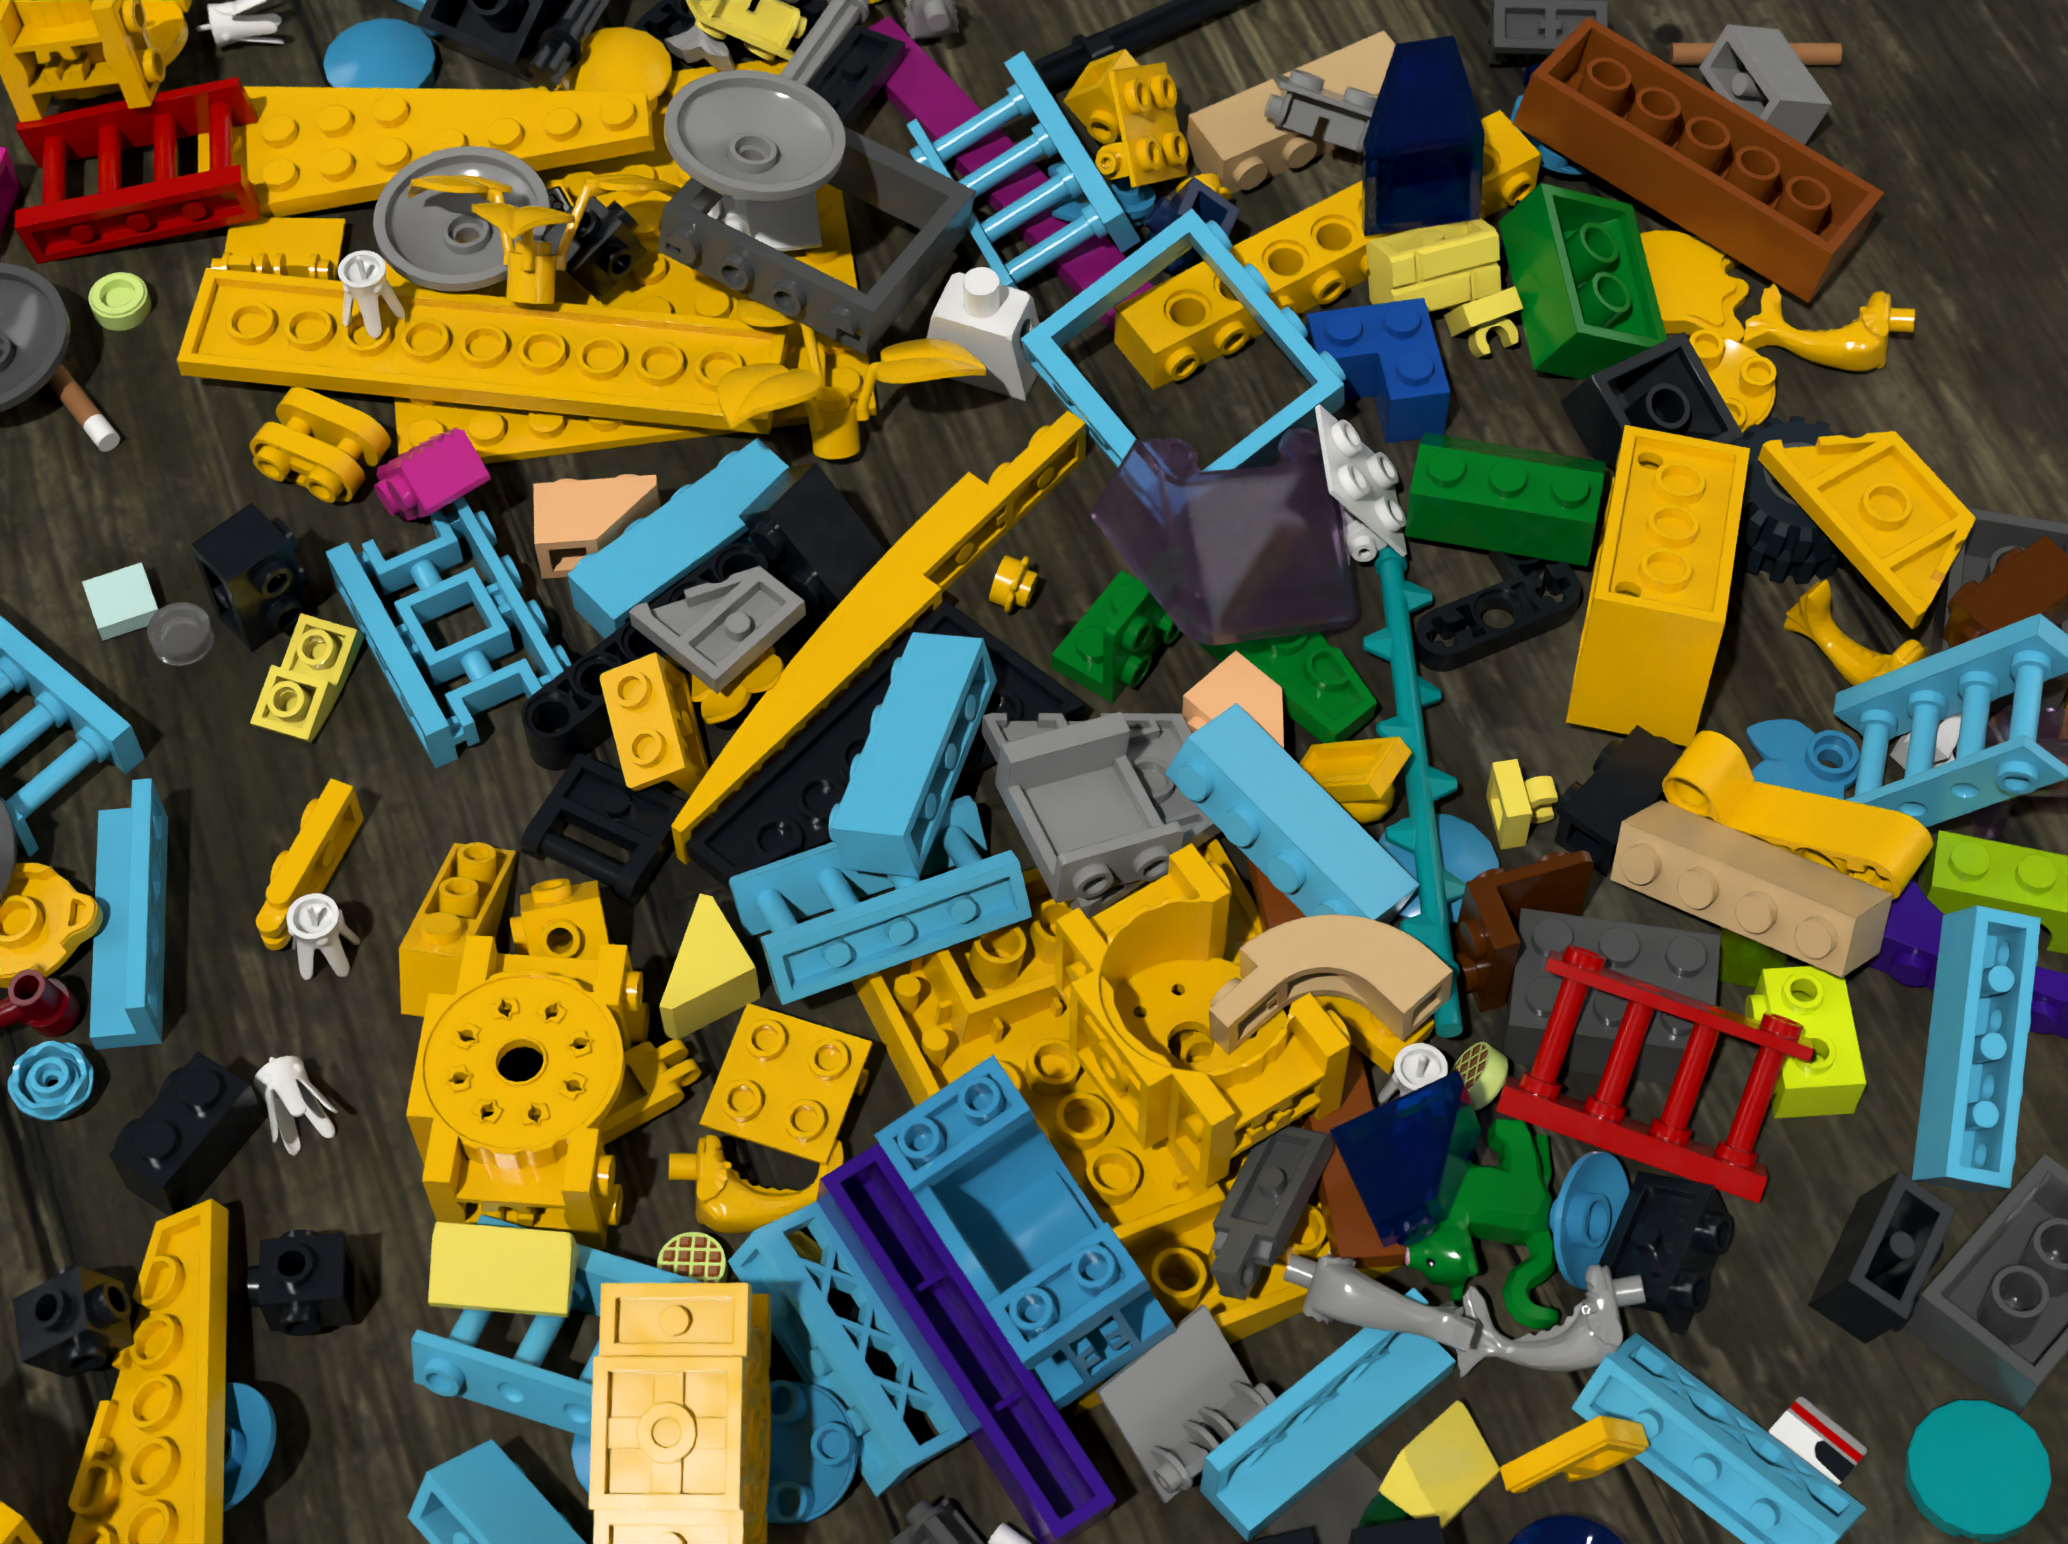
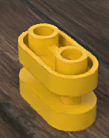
M292 387L276 407V415L282 424L276 422L264 423L251 440L249 448L254 456V465L268 478L275 481L289 480L307 488L318 499L333 503L335 500L348 502L354 497L365 481V474L360 465L367 467L377 465L390 447L391 439L387 431L366 413L309 389Z

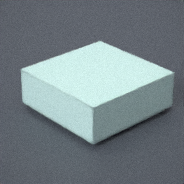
M142 562L82 581L103 641L162 621Z

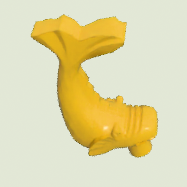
M1773 283L1768 289L1764 288L1761 298V314L1752 316L1745 321L1743 344L1753 350L1764 346H1779L1810 362L1841 370L1861 372L1875 367L1882 369L1887 359L1889 332L1914 333L1915 309L1891 308V295L1889 293L1885 294L1884 291H1876L1869 298L1868 305L1860 307L1859 317L1849 325L1827 331L1799 330L1791 327L1784 321L1781 311V294L1777 285Z
M1828 579L1824 581L1818 580L1800 597L1799 602L1785 613L1787 619L1785 620L1783 630L1798 632L1811 638L1833 663L1838 672L1852 686L1926 658L1928 648L1926 646L1923 647L1917 640L1910 639L1899 646L1892 655H1886L1870 650L1845 635L1836 626L1830 613L1831 589Z
M716 1135L700 1137L697 1142L696 1153H669L668 1180L696 1181L695 1215L700 1224H705L715 1232L726 1234L753 1232L762 1226L816 1202L820 1178L843 1165L842 1143L836 1139L827 1165L819 1164L818 1176L814 1183L802 1191L791 1189L779 1191L775 1188L765 1189L760 1185H750L746 1179H740L738 1172L731 1169V1163L725 1160L722 1143Z

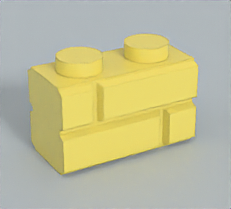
M1476 214L1369 240L1366 243L1367 267L1370 271V275H1368L1369 300L1372 305L1424 298L1428 313L1445 308L1454 310L1464 304L1501 291L1500 267L1497 264V261L1500 260L1499 235L1494 227Z

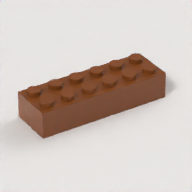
M1587 17L1531 74L1513 121V125L1530 134L1541 143L1548 145L1578 163L1587 171L1596 174L1629 194L1635 200L1644 203L1677 223L1683 229L1692 232L1730 255L1734 260L1743 263L1807 303L1811 301L1860 242L1885 193L1590 17Z

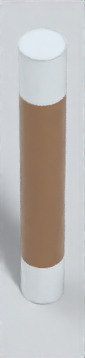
M61 363L47 384L100 451L107 452L114 449L120 442V436Z

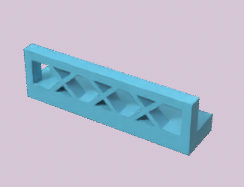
M152 778L132 780L131 808L98 810L95 901L102 908L103 920L93 937L90 1040L96 1050L162 1044L168 816Z
M817 1201L754 1230L729 1259L728 1263L740 1282L752 1285V1294H770L772 1296L771 1331L803 1382L823 1388L835 1396L845 1407V1413L849 1417L850 1422H852V1429L854 1426L857 1436L858 1456L856 1466L876 1498L897 1487L918 1466L960 1444L968 1436V1433ZM807 1226L822 1249L820 1264L799 1257L786 1236ZM829 1287L852 1296L859 1307L857 1323L836 1316L827 1302ZM867 1346L889 1354L897 1367L895 1382L873 1374L865 1361ZM905 1405L926 1412L940 1435L918 1445L903 1421Z
M1414 1287L1404 1295L1411 1300L1428 1305V1301ZM1363 1328L1205 1456L1200 1492L1236 1531L1249 1542L1453 1373L1456 1360L1437 1341L1396 1331Z
M1637 1332L1621 1343L1616 1353H1608L1604 1357L1571 1408L1586 1421L1602 1415L1642 1423L1649 1447L1645 1449V1452L1634 1458L1745 1544H1837L1854 1527L1867 1509Z

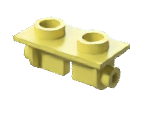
M685 0L696 19V26L702 31L723 40L727 34L745 41L744 46L752 53L770 61H773L776 55L790 61L794 52L788 43L792 37L799 39L807 25V19L800 16L798 8L779 0H759L754 12L748 10L752 0Z

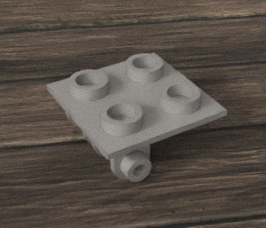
M1203 1304L1175 1325L1177 1329L1175 1332L1132 1360L1095 1390L1164 1503H1167L1181 1490L1187 1491L1192 1487L1193 1480L1203 1473L1205 1456L1276 1399L1272 1391L1263 1383L1253 1387L1207 1307Z

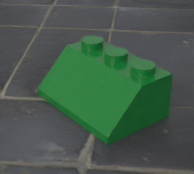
M1540 183L1499 221L1513 285L1516 287L1523 306L1520 314L1534 370L1581 380L1667 340L1632 204Z
M1425 432L1419 444L1409 493L1405 536L1588 567L1606 462Z

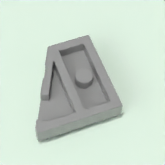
M760 566L732 574L727 580L720 583L707 582L685 589V599L652 610L649 609L647 602L634 606L629 611L631 625L717 694L806 615L805 601Z

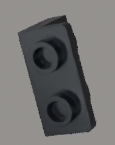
M1638 1171L1599 1264L1602 1267L1607 1265L1610 1268L1612 1280L1641 1275L1646 1302L1629 1305L1628 1307L1660 1313L1670 1332L1685 1335L1694 1314L1701 1312L1706 1304L1709 1292L1708 1280L1718 1256L1723 1255L1730 1246L1733 1234L1732 1219L1728 1215L1714 1185Z

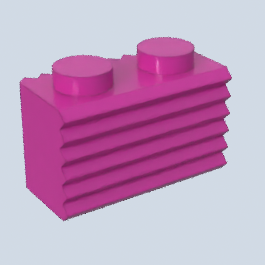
M454 428L431 436L429 440L419 443V446L410 448L408 452L400 454L398 458L389 460L388 464L379 466L376 476L380 482L376 483L374 488L388 513L392 516L399 513L406 522L431 515L491 480L465 431Z

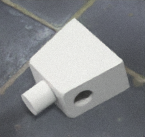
M986 267L973 268L966 274L960 272L952 274L933 311L927 338L944 339L965 348L985 366L986 377L961 376L951 377L950 379L1026 401L1038 376L1036 371L1026 361L1021 338L1039 325L1033 297L1025 291L999 284L997 273Z

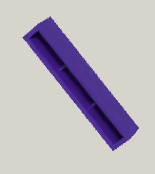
M877 1143L820 1178L817 1203L1038 1543L1064 1544L1104 1518L1116 1499L1031 1370L1028 1371L880 1143Z

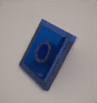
M1455 1071L1329 1130L1384 1248L1394 1243L1404 1246L1419 1242L1434 1232L1436 1224L1448 1219L1482 1132L1459 1071Z

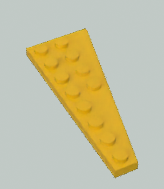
M243 86L257 113V123L238 127L232 126L233 166L241 164L260 201V217L270 218L378 200L384 187L401 169L416 159L447 148L481 146L501 150L521 159L534 171L654 150L651 105L646 91ZM209 133L198 135V173L210 170Z

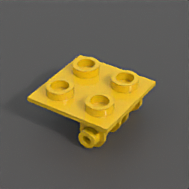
M1166 62L1108 71L1122 142L1105 145L1097 152L1095 166L1101 176L1110 180L1129 176L1132 188L1187 176L1188 146L1184 135L1179 131L1174 107L1177 101V91L1172 77L1168 74Z
M260 217L257 220L229 225L222 258H213L211 268L337 280L346 220L342 218Z
M747 1003L699 1124L702 1127L826 1166L853 1094L860 1096L865 1089L869 1072L863 1068L873 1043L863 1038Z

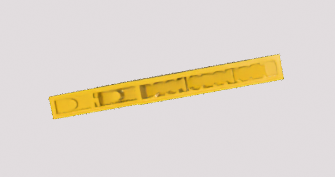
M1067 410L1051 426L1044 425L1038 429L1031 438L1028 447L1011 463H1002L993 472L988 484L968 472L859 581L782 671L777 683L763 695L724 747L672 823L671 828L676 855L681 862L687 865L691 861L687 856L685 843L942 603V593L1086 459V422Z

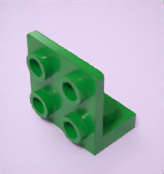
M1175 544L1172 545L1143 582L1121 570L1051 654V668L1112 704L1127 686L1135 688L1145 677L1155 651L1162 643L1171 644L1184 626L1187 615L1183 611V594L1188 585V577L1184 575L1185 550Z

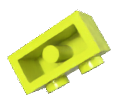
M1816 966L1762 969L1754 994L1746 996L1745 1016L1761 1021L1764 1012H1769L1794 1020L1804 1026L1801 1035L1811 1038L1814 1047L1810 1062L1786 1054L1771 1096L1774 1119L1854 1114L1865 1089L1866 1079L1845 976L1843 978Z

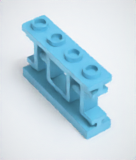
M464 496L451 502L454 512L444 516L440 509L430 515L437 539L387 561L384 560L373 539L362 543L363 551L358 554H354L348 542L325 552L336 588L360 632L364 635L366 643L435 769L459 759L455 745L465 741L469 747L480 742L476 725L472 718L473 715L522 693H525L527 699H529L538 690L571 666L562 646L557 645L551 648L544 635L549 633V629L536 601L532 599L525 603L518 590L523 588V584L509 555L499 558L492 547L497 544V539L486 514L483 511L473 514ZM462 537L489 586L485 587L474 567L445 580H442L438 572L463 562L458 542L459 538ZM375 577L385 596L416 583L420 591L394 602L401 625L394 626L368 578ZM473 602L488 629L435 652L421 624ZM513 626L541 677L537 678L526 658L495 672L493 671L489 663L490 661L514 651L509 627ZM424 666L434 686L461 674H467L471 681L470 683L445 694L451 718L446 719L418 668Z

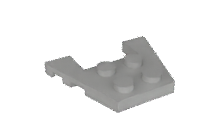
M990 713L983 715L981 733L998 764L1001 743L1083 721H1066L1062 713H1038L1037 721H1007V713ZM1101 713L1100 717L1113 713ZM1122 713L1131 730L1126 756L1163 824L1177 821L1184 832L1181 849L1191 843L1197 848L1221 832L1165 775L1185 740L1192 734L1182 714ZM1137 880L1112 887L1093 898L1077 897L1067 901L1072 910L1079 907L1089 919L1146 881Z

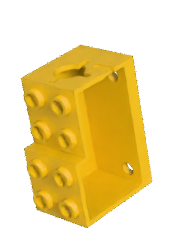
M1629 425L1624 426L1616 462L1615 478L1613 477L1599 538L1566 723L1627 735L1639 725L1653 736L1663 737L1673 744L1688 747L1695 737L1725 625L1750 448Z

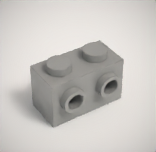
M1727 24L1699 67L1716 93L1804 145L1832 105L1779 29Z

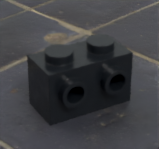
M816 462L786 468L739 515L740 519L751 531L749 536L753 545L764 556L776 562L789 578L787 580L789 589L803 599L805 605L811 606L813 610L837 607L859 581L887 553Z
M250 503L190 544L215 614L251 652H254L279 633H284L294 628L300 613L306 615L312 611L304 587L309 583V577L293 553L298 548L296 538L280 518L274 517L272 520H269L253 503Z
M197 1051L184 1068H177L166 1078L161 1086L159 1097L141 1118L130 1121L121 1130L116 1139L114 1149L110 1152L109 1156L129 1191L166 1215L171 1216L192 1207L262 1125L265 1117L249 1083Z
M1900 1171L1858 1198L1808 1306L1864 1344L1890 1329L1894 1332L1900 1331L1915 1313L1913 1309L1919 1299L1917 1296L1928 1272L1934 1267L1943 1252L1944 1243L1942 1241L1956 1209Z

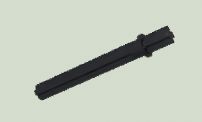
M610 0L569 1L555 25L544 30L539 38V50L527 68L532 73L528 81L534 88H538L543 84L549 91L555 90L568 68L574 67L579 63L583 56V44Z
M1171 0L1088 37L1078 34L1072 38L1070 46L1040 58L1032 65L1047 89L1050 90L1080 77L1088 63L1123 49H1126L1131 54L1250 0Z

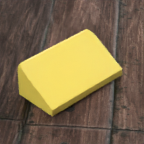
M436 1222L432 1236L428 1304L433 1307L569 1318L579 1257V1249L574 1235L557 1231Z
M1457 1400L1402 1449L1378 1491L1415 1519L1439 1515L1441 1528L1443 1529L1496 1478L1500 1468L1469 1411L1462 1402Z

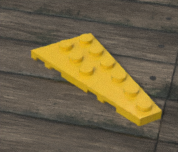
M212 1198L155 1223L132 1297L140 1305L132 1331L134 1345L114 1355L111 1365L120 1370L111 1401L105 1400L99 1403L71 1492L68 1506L76 1515L67 1544H223L229 1210Z

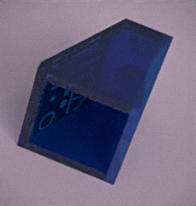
M1454 35L1395 45L1363 140L1362 230L1364 236L1480 219L1485 132Z

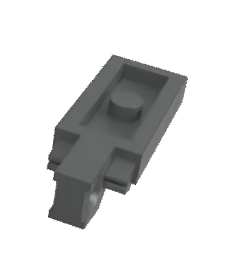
M1286 1125L1253 1145L1212 1224L1216 1234L1212 1249L1215 1250L1214 1254L1217 1257L1210 1271L1211 1275L1215 1276L1219 1286L1218 1292L1221 1296L1246 1300L1260 1277L1261 1265L1272 1267L1277 1261L1278 1255L1282 1254L1334 1150L1329 1133Z

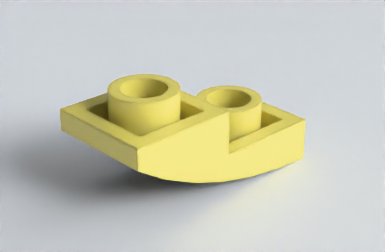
M300 613L281 667L271 665L250 723L262 729L311 743L329 716L343 689L361 647L364 635L357 629Z

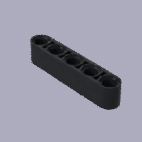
M731 544L721 549L651 603L649 609L652 610L685 599V589L707 582L720 583L727 580L732 574L757 566L762 567L769 573L767 557L752 544ZM629 620L525 702L521 715L530 756L537 765L544 769L553 771L564 770L569 767L578 752L587 756L613 735L604 695H594L602 691L600 683L602 673L655 652L684 673L685 676L689 671L631 625V620ZM551 728H563L557 732H545Z

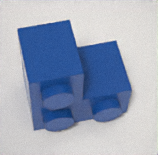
M1424 298L1307 314L1306 330L1308 336L1305 337L1306 341L1318 354L1327 351L1342 368L1346 379L1342 381L1344 383V400L1373 396L1386 444L1422 439L1425 432L1444 435L1450 389Z

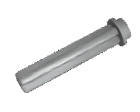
M827 0L829 5L780 73V76L787 77L806 86L847 36L854 24H860L866 20L869 15V0Z

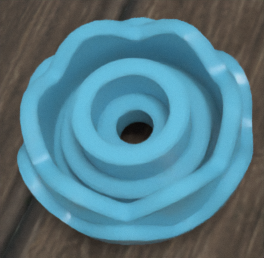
M45 1041L29 1048L17 1058L13 1066V1073L8 1078V1091L17 1107L24 1114L44 1121L64 1119L77 1112L88 1100L94 1085L93 1066L82 1050L72 1043L65 1042L62 1044L57 1041ZM51 1080H58L57 1084L51 1087L47 1086Z

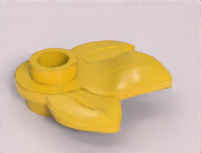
M772 645L718 694L689 672L686 675L691 700L692 702H701V714L706 724L715 725L725 722L736 716L746 707L752 693L770 690L779 680L784 670V664L781 657L775 655V648Z

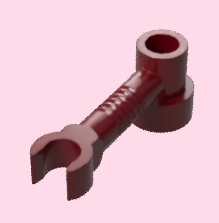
M26 969L16 974L9 983L8 997L0 1000V1029L19 1021L23 1025L27 1023L42 1036L57 1037L69 1031L80 1015V1001L76 994L61 981L46 978L35 969Z

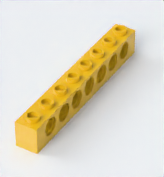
M1498 110L1381 170L1365 220V179L1232 246L1233 248L1230 250V253L1243 267L1250 263L1261 273L1270 288V292L1267 294L1268 297L1280 310L1289 307L1296 315H1299L1319 304L1331 303L1342 292L1368 279L1370 271L1367 267L1366 243L1369 240L1476 214L1484 220L1486 217L1509 205L1516 206L1536 187L1541 153L1513 125L1501 110ZM1205 261L1115 306L1114 343L1152 390L1172 380L1179 381L1185 379L1197 367L1221 355H1230L1238 351L1247 341L1265 333V330Z

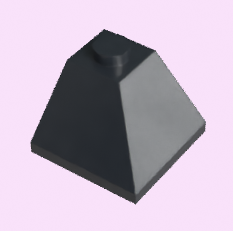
M1685 332L1591 375L1560 401L1589 454L1601 461H1605L1614 468H1616L1625 425L1725 444H1732L1736 438L1743 437V433Z

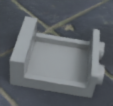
M1121 712L1001 743L995 786L1055 903L1077 897L1093 898L1109 888L1137 880L1152 881L1158 879L1168 872L1169 855L1181 849L1184 836L1181 826L1177 821L1163 824L1126 756L1131 730Z

